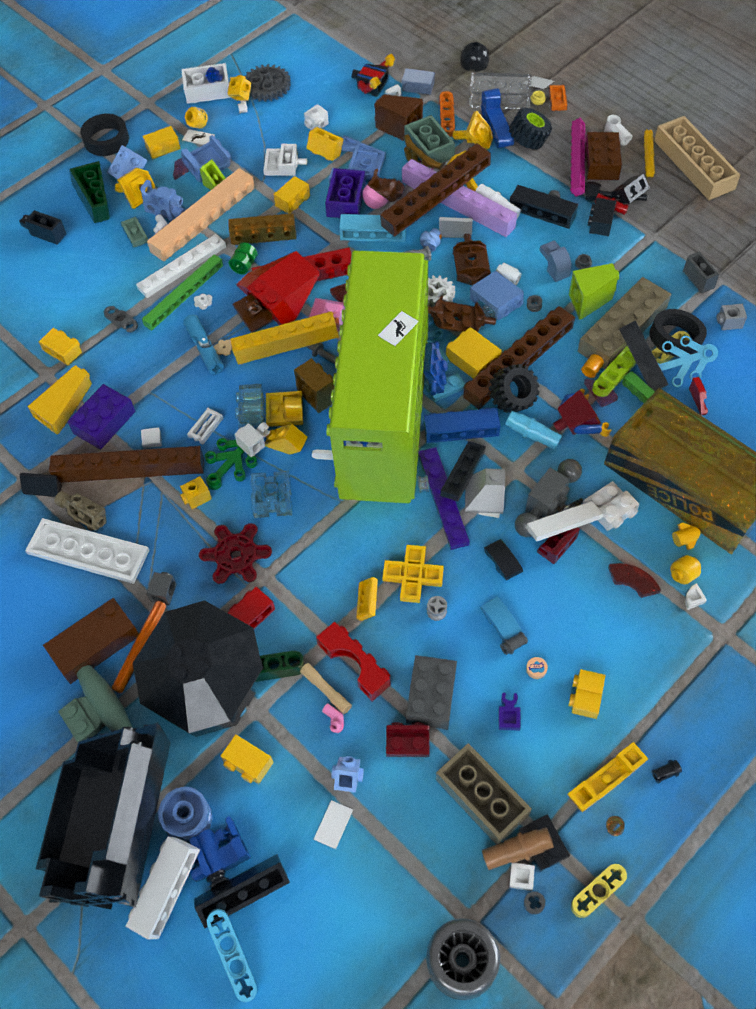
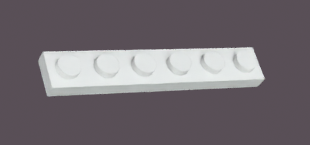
M217 234L211 236L137 283V289L146 298L152 296L227 247L226 242Z

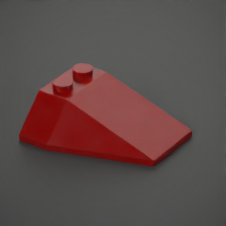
M294 251L247 273L236 286L246 295L251 294L272 313V319L279 325L294 322L297 319L320 276V272L297 251Z

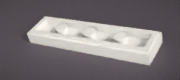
M591 501L527 523V529L537 542L602 519L603 513Z

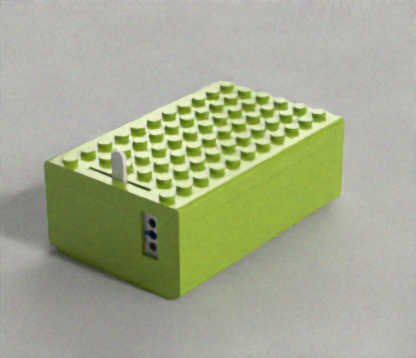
M353 251L351 264L348 265L347 271L349 279H346L347 294H344L345 310H342L343 325H340L341 341H338L337 346L339 356L335 360L337 371L333 375V385L335 387L331 391L332 407H329L330 424H327L326 429L327 436H330L332 450H313L312 457L334 461L336 474L334 487L338 488L340 499L410 503L411 499H415L425 377L423 371L425 347L428 340V260H424V254ZM402 311L419 322L394 346L378 335Z

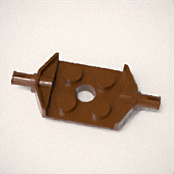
M466 233L463 235L464 242H458L453 247L457 281L473 286L490 275L491 272L486 245L481 241L471 240L470 234L468 233L467 235Z
M441 296L435 306H428V313L433 317L435 325L441 329L463 332L471 327L478 332L485 324L495 325L496 318L485 316L478 302L474 306L442 301L443 296Z

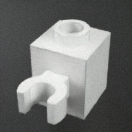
M262 422L257 429L249 423L241 427L235 433L237 445L250 457H253L265 447L264 437L270 434V431L267 430L269 426Z

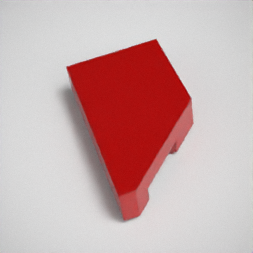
M696 377L692 379L689 391L700 415H706L708 413L704 403V399L707 398L706 390L701 379Z

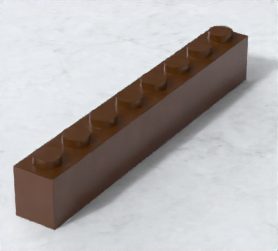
M201 446L52 455L50 457L49 473L57 476L60 483L204 473V456Z

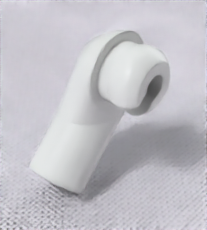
M161 214L155 217L157 221L156 227L153 229L155 234L168 225Z

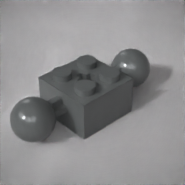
M574 459L563 460L559 464L557 471L550 467L528 494L525 513L520 514L515 520V529L519 535L532 537L528 532L527 523L556 514L557 508L564 506L567 501L566 495L570 490L568 487L569 483L576 482L582 475V467L578 461Z

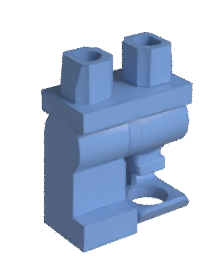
M146 180L141 186L140 191L145 212L154 215L161 214L164 218L173 221L175 217H178L185 211L184 208H181L183 198L176 194V189L171 188L169 190V188L164 186L159 187L157 190L152 189L150 180Z

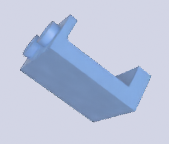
M213 135L209 136L210 141L191 152L187 148L181 150V161L199 183L202 182L200 168L211 159L220 171L230 166L231 155L229 151L225 150L221 142Z
M494 271L470 287V300L474 303L481 300L495 311V318L497 320L506 317L523 304L524 291L497 271Z

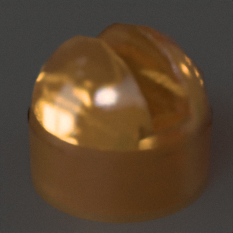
M611 816L607 819L606 829L608 833L612 836L622 835L625 829L622 818ZM619 824L620 826L615 831H613V829Z

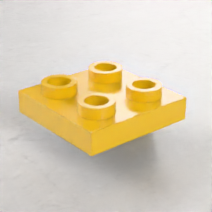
M302 391L266 393V424L269 427L286 426L289 424L303 425Z

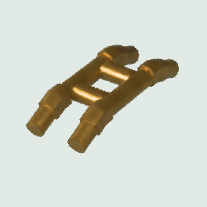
M408 134L404 136L406 144L404 152L408 161L413 159L426 167L442 169V163L423 153L415 146Z

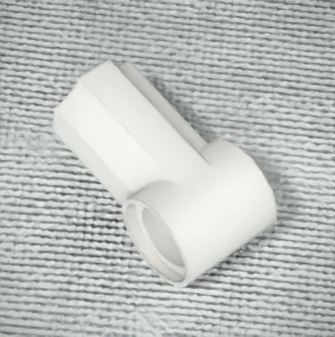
M617 115L608 116L604 132H619L620 144L622 146L627 145L632 139V135L620 124L621 118Z

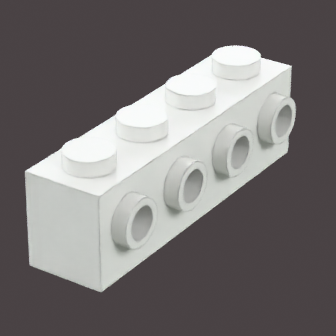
M167 837L160 847V854L156 862L150 868V875L146 884L143 885L139 892L136 908L133 907L129 913V920L126 924L127 928L146 939L160 938L200 849L180 838Z

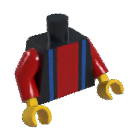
M393 54L387 55L385 57L386 61L379 65L365 64L361 71L354 69L351 77L357 80V88L364 94L368 93L378 97L389 80L388 67L393 66L395 61Z

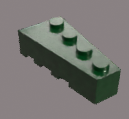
M100 161L70 168L72 185L93 222L98 223L110 219Z

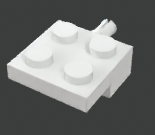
M281 144V149H266L263 171L264 175L295 176L298 165H307V158H298L297 144Z

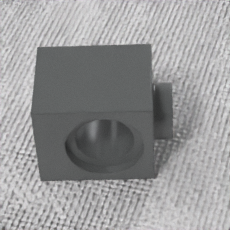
M167 572L153 573L146 592L150 602L158 600L164 602L165 605H170L177 585L174 577Z

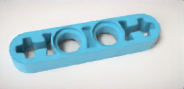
M214 909L207 917L208 929L236 997L242 1002H249L254 999L257 993L255 980L227 913L222 909ZM216 914L219 917H224L221 921L223 929L225 930L229 927L230 930L222 932L218 937L215 935V933H220L218 926L211 924ZM224 937H231L234 940L233 947L230 950H223L220 946V941ZM238 959L243 963V969L239 973H233L229 968L233 960ZM246 973H248V976L244 977L247 986L252 985L249 995L239 992L242 990L239 978L243 977Z

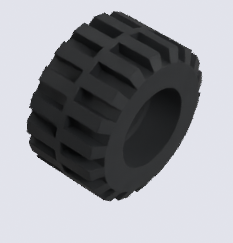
M514 364L498 370L493 375L494 378L490 380L492 386H489V391L492 393L489 394L490 398L494 399L493 404H497V408L499 410L503 409V412L506 413L518 412L533 406V402L537 401L538 398L536 396L540 392L537 390L540 387L539 383L536 382L537 376H534V372L528 370V367L522 366V364ZM511 380L514 381L518 387L517 397H515L511 392Z

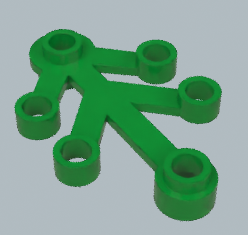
M220 438L216 443L220 451L238 447L235 451L217 454L213 451H208L205 454L206 462L209 464L226 460L216 473H211L206 478L207 485L211 490H217L222 486L221 478L234 463L235 479L239 482L245 480L246 474L243 470L241 458L245 451L237 445L236 440L227 441L225 438ZM247 454L245 460L247 467L255 468L257 466L256 457H250Z

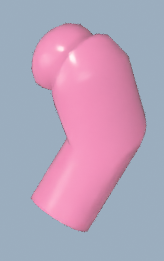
M327 703L322 712L331 719L330 730L333 733H340L344 728V715Z

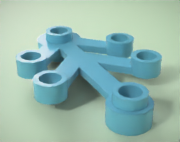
M683 336L680 339V344L684 347L689 346L698 352L689 354L673 346L672 342L666 341L662 344L663 351L671 352L680 358L661 364L658 363L662 371L682 365L677 375L672 378V384L675 387H680L693 361L700 360L695 371L690 373V379H693L692 374L695 372L699 374L701 379V373L707 362L714 361L718 356L716 346L712 344L702 346L692 341L689 336ZM684 338L689 339V343L687 345H684L682 343V340ZM666 343L671 345L670 350H665L664 345ZM707 350L712 351V355L710 357H707L705 354ZM676 378H680L681 383L679 385H676L674 383V380Z

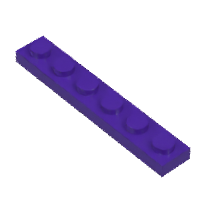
M437 448L418 451V456L450 550L469 546L470 541L456 502L440 496L447 476Z

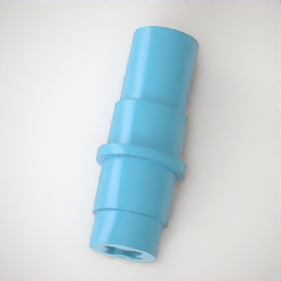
M515 411L510 413L505 424L506 426L522 434L524 438L528 437L556 450L563 435L535 421V418L531 419Z

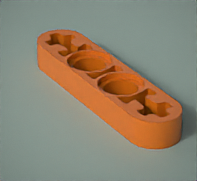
M444 91L440 94V123L446 133L452 137L453 131H455L453 94L449 91Z

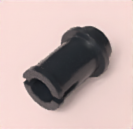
M669 760L668 764L655 770L653 769L651 772L653 778L659 784L672 776L678 777L682 769L677 760Z

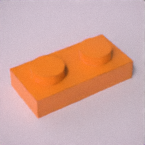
M550 85L551 111L567 110L565 85Z

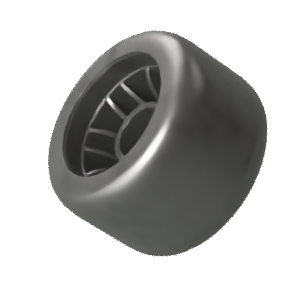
M454 919L440 926L431 937L427 949V970L432 982L443 994L458 1000L473 999L485 993L494 982L500 966L499 948L493 935L482 924L470 919ZM463 954L467 956L469 964L466 967L457 965L455 958L458 955Z

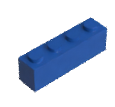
M497 408L469 409L458 412L449 411L447 413L424 415L426 443L499 436L500 421Z

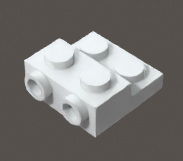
M613 481L583 500V504L593 501L601 510L603 517L598 521L607 531L613 527L615 529L618 528L628 517L631 519L638 513L639 503L628 491L623 492Z

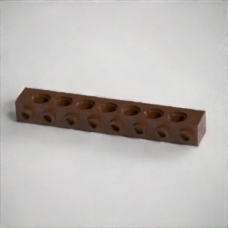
M478 143L469 147L467 151L457 156L428 180L422 182L401 200L396 201L394 205L384 210L380 214L381 226L395 237L490 166L491 153Z
M560 306L554 311L551 310L547 317L539 320L533 329L528 330L520 340H516L508 350H504L499 358L491 361L485 370H481L472 381H468L463 388V398L477 409H481L492 399L489 395L492 394L489 391V386H492L490 380L494 378L493 375L498 370L514 364H522V366L529 367L573 329L575 317Z

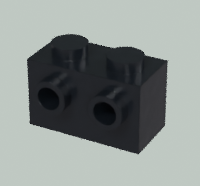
M602 198L596 199V203L592 204L590 214H593V216H589L588 226H591L589 233L609 236L616 201Z

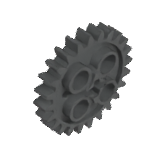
M262 64L261 68L256 66L255 70L251 68V72H246L247 75H244L251 82L249 97H253V100L258 98L259 102L264 99V102L267 99L272 101V98L278 100V96L283 97V94H287V90H290V75H288V72H285L284 68L281 69L280 66L275 68V65L270 67L267 64L264 67Z

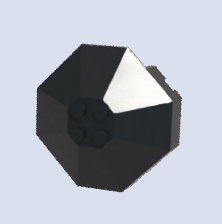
M205 600L165 612L133 662L140 704L195 737L236 726L241 719L240 715L246 705L249 706L256 694L252 686L263 669L254 628Z

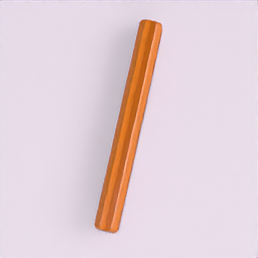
M157 600L151 609L112 685V689L115 692L122 693L134 671L133 662L158 624L166 608L164 602Z

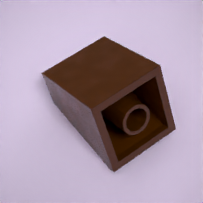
M383 94L374 104L375 127L404 141V126L423 118V99Z

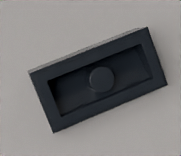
M20 473L23 494L56 497L61 491L62 485L55 475Z

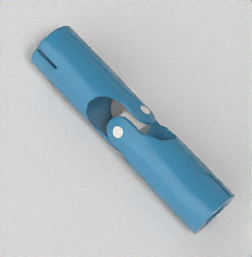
M187 316L184 319V325L196 344L209 373L213 375L219 374L223 371L224 365L211 341L206 337V331L198 316Z

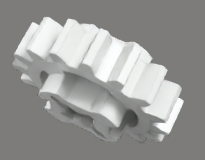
M432 275V279L428 278V305L432 304V306H435L441 296H443L442 301L453 302V298H455L453 282H447V277L441 279L440 275L438 278H435L434 275Z

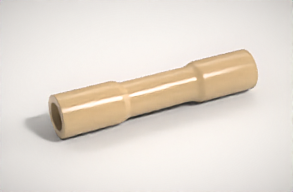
M309 663L302 667L300 672L343 715L351 709L352 705L339 692L335 691Z

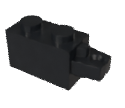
M35 210L30 216L24 215L19 221L21 226L28 229L32 236L56 245L66 235L65 228L60 219Z

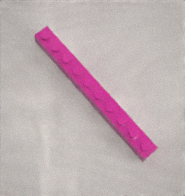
M581 117L572 121L571 126L572 159L570 191L575 197L585 193V123Z

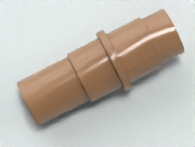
M545 827L521 834V832L517 833L516 837L483 849L482 854L488 870H492L523 859L528 861L530 857L554 848L548 829Z

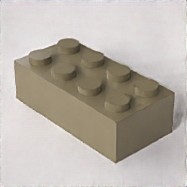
M469 743L436 772V781L496 845L502 843L531 813L532 808Z

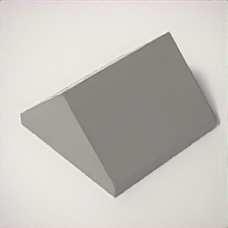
M439 217V231L442 237L464 238L463 235L466 233L467 235L469 233L471 237L473 218Z

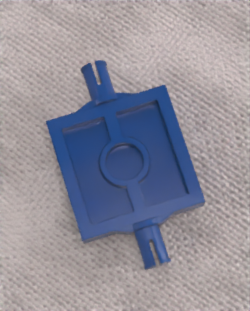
M439 342L427 343L425 347L423 373L429 382L428 394L431 396L436 395V393H444V387L447 383L445 373L448 365L441 356Z

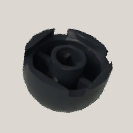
M472 42L463 48L460 55V65L463 69L467 71L475 69L474 72H479L488 67L489 51L485 45Z

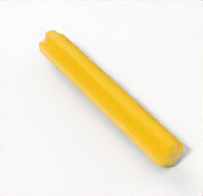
M647 129L644 133L645 176L652 178L655 173L653 131Z

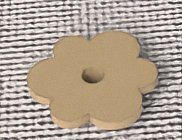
M220 340L218 344H215L214 348L217 354L230 355L232 351L231 341Z

